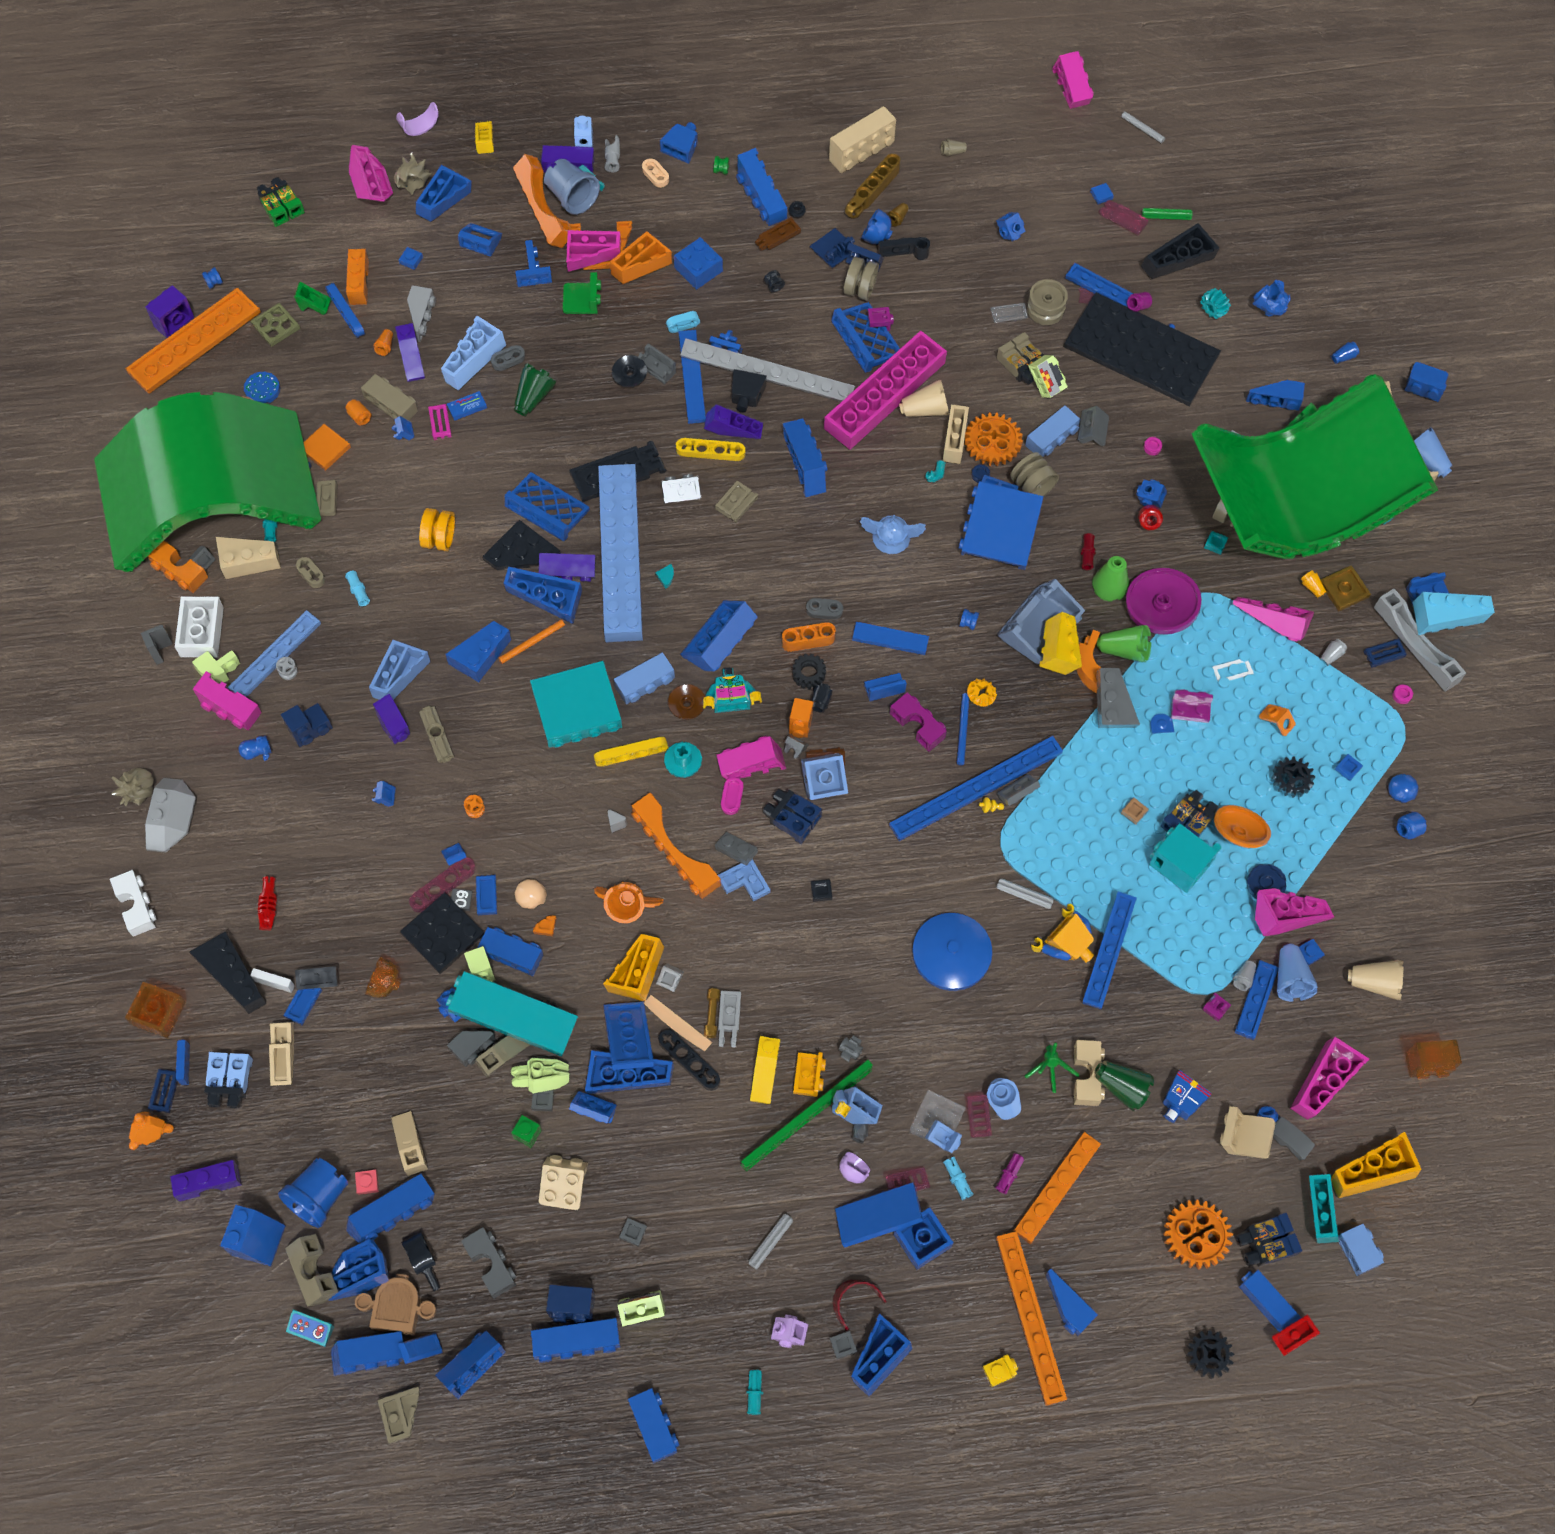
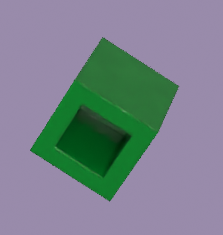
M522 1115L511 1134L515 1140L532 1148L542 1129L539 1124Z

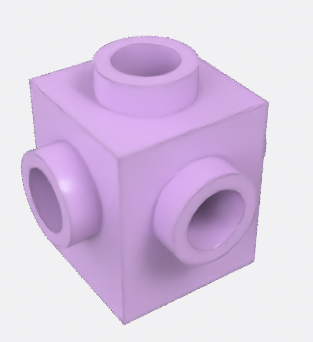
M785 1315V1318L776 1317L771 1339L778 1341L779 1346L791 1348L792 1345L804 1346L808 1324L797 1320V1317L792 1315Z

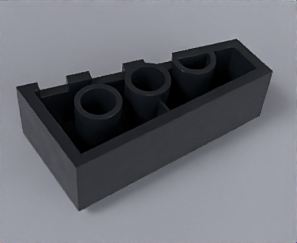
M1197 223L1147 255L1141 267L1151 279H1155L1215 258L1220 247L1202 226Z
M226 932L189 951L193 958L248 1014L267 1004Z

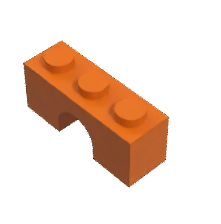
M348 249L346 294L350 305L367 304L368 289L366 276H368L369 260L366 249Z
M165 541L148 555L151 561L150 565L156 571L161 570L164 572L163 574L172 581L174 579L177 581V584L185 591L188 589L194 593L208 578L204 568L191 559L182 566H175L181 558L177 550Z

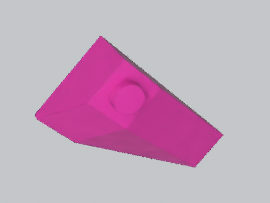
M1275 888L1258 891L1255 920L1263 936L1285 933L1334 918L1326 900L1310 896L1299 897L1293 892L1286 894Z

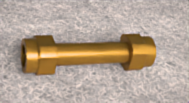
M708 989V1021L704 1031V1037L716 1038L717 1026H715L717 1002L720 999L719 989Z

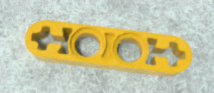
M681 438L676 442V452L683 457L740 461L745 457V446L738 442ZM699 446H705L707 448L704 452H700L697 450ZM722 447L725 451L723 453H716L715 449Z
M657 737L599 751L594 754L596 766L602 767L662 753L669 747L665 737Z

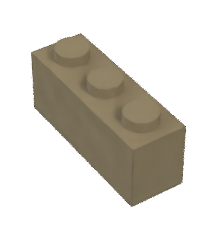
M374 374L361 387L363 397L394 420L401 416L409 421L418 412L415 399L403 394L397 386L393 387L384 377Z

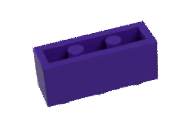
M543 145L541 159L543 173H546L550 166L553 168L557 165L555 161L559 159H566L578 168L584 165L593 173L595 159L593 147Z
M539 553L540 574L571 581L575 578L580 579V582H591V579H595V555Z

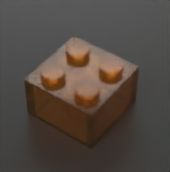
M143 982L125 1019L132 1026L168 1039L186 1002L179 994Z
M1457 1039L1419 1042L1405 1053L1410 1077H1417V1079H1427L1432 1075H1437L1438 1078L1448 1077L1451 1072L1455 1071L1462 1064Z

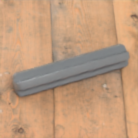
M1000 878L997 884V889L1047 909L1051 908L1054 901L1049 896Z
M784 1214L751 1257L749 1260L751 1267L754 1269L759 1268L792 1224L793 1219L789 1215Z

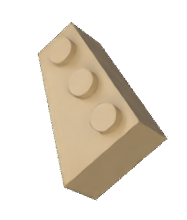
M216 537L220 567L225 579L281 568L279 554L273 541Z

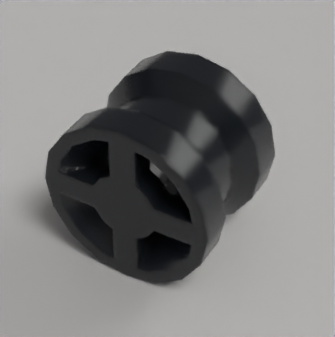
M777 270L770 271L764 277V282L769 285L768 288L773 293L780 291L785 286V281L783 278H780V273Z

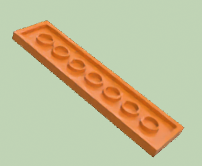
M237 287L125 369L150 394L261 313L260 309Z

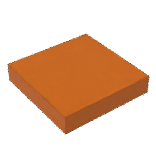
M325 424L303 442L306 456L325 471L351 448L350 443Z

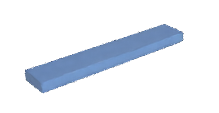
M306 610L227 689L235 693L239 692L247 697L276 669V663L280 658L288 657L321 624L320 620Z

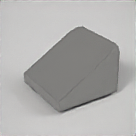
M665 964L656 984L675 992L684 971L670 964Z

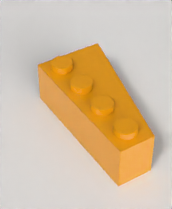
M1403 1132L1398 1137L1385 1142L1375 1150L1369 1151L1361 1158H1357L1336 1170L1331 1177V1182L1339 1199L1414 1179L1422 1169L1406 1133Z

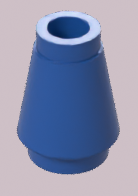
M1347 342L1332 354L1331 358L1335 364L1356 358L1359 354V348L1355 342Z

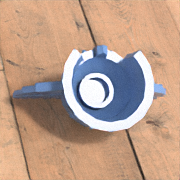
M895 515L886 516L879 522L868 517H861L860 521L865 531L873 534L875 546L887 554H897L904 551L909 545L910 538L919 537L926 530L925 524L907 525L902 518Z

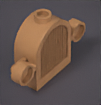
M396 1274V1278L389 1279L388 1282L382 1284L376 1292L375 1300L366 1293L359 1294L355 1299V1306L358 1310L367 1312L373 1309L369 1326L372 1330L390 1333L402 1331V1334L414 1336L418 1316L420 1315L423 1319L430 1320L436 1315V1307L430 1301L421 1303L418 1290L408 1281L409 1276L403 1274Z

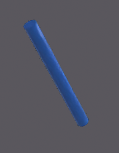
M967 693L962 694L957 754L958 765H964L969 711V697Z

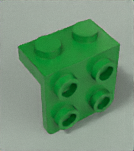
M590 272V283L564 284L563 312L565 314H598V305H601V294H598V290H601V279H598L597 272Z

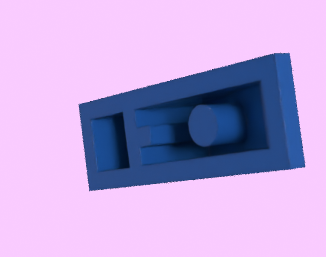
M1050 1269L1045 1276L1060 1317L1065 1323L1064 1327L1070 1334L1073 1335L1075 1333L1079 1336L1098 1314Z

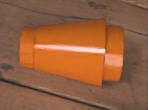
M388 329L383 330L374 343V351L378 355L385 356L390 353L393 338L392 331Z

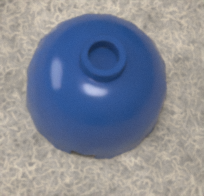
M876 210L870 218L867 228L864 229L861 239L870 244H878L879 241H884V239L888 240L893 232L890 230L892 225L890 217L882 210Z

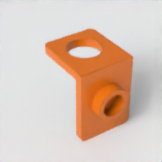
M1269 704L1259 715V718L1262 720L1276 723L1282 736H1287L1296 725L1289 709ZM1288 719L1289 725L1286 729H1284V721Z

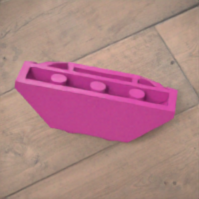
M352 145L349 174L357 198L386 201L393 195V191L385 167L370 153L371 151L368 147Z

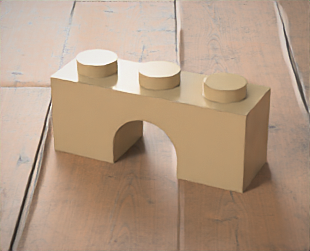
M1077 1040L1074 1045V1065L1084 1066L1090 1072L1089 1079L1076 1080L1074 1084V1105L1099 1106L1101 1100H1104L1105 1088L1101 1087V1083L1096 1079V1074L1094 1073L1096 1066L1105 1057V1049L1101 1048V1041Z

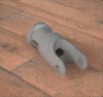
M617 135L615 136V142L611 145L608 139H605V170L612 173L617 172L620 168L618 163L620 158V140Z

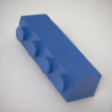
M616 1318L531 1331L533 1357L535 1360H539L540 1363L550 1362L552 1357L560 1356L561 1359L573 1358V1354L582 1353V1356H591L595 1354V1351L603 1350V1353L615 1352L616 1348H620L618 1321Z

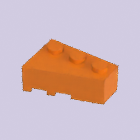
M646 231L610 261L611 275L622 284L630 282L672 264L671 250Z

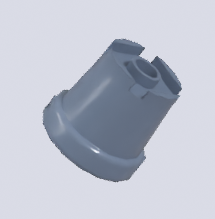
M566 159L555 161L557 165L553 168L550 166L547 169L544 183L561 201V206L567 212L574 215L585 212L594 204L599 195V180L593 174L582 171Z

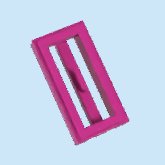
M446 404L428 407L433 439L437 440L438 437L444 439V436L452 437ZM440 409L444 411L447 431H443ZM434 410H436L437 412L438 425L440 431L437 433L433 415Z

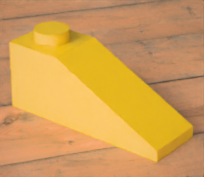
M760 1036L750 1098L751 1102L771 1103L780 1039Z

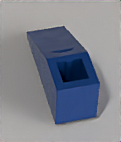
M1285 380L1250 389L1246 402L1299 410L1303 401L1305 383Z

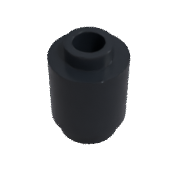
M824 683L815 685L810 700L813 701V711L824 713L825 709L828 708L833 693L829 685Z

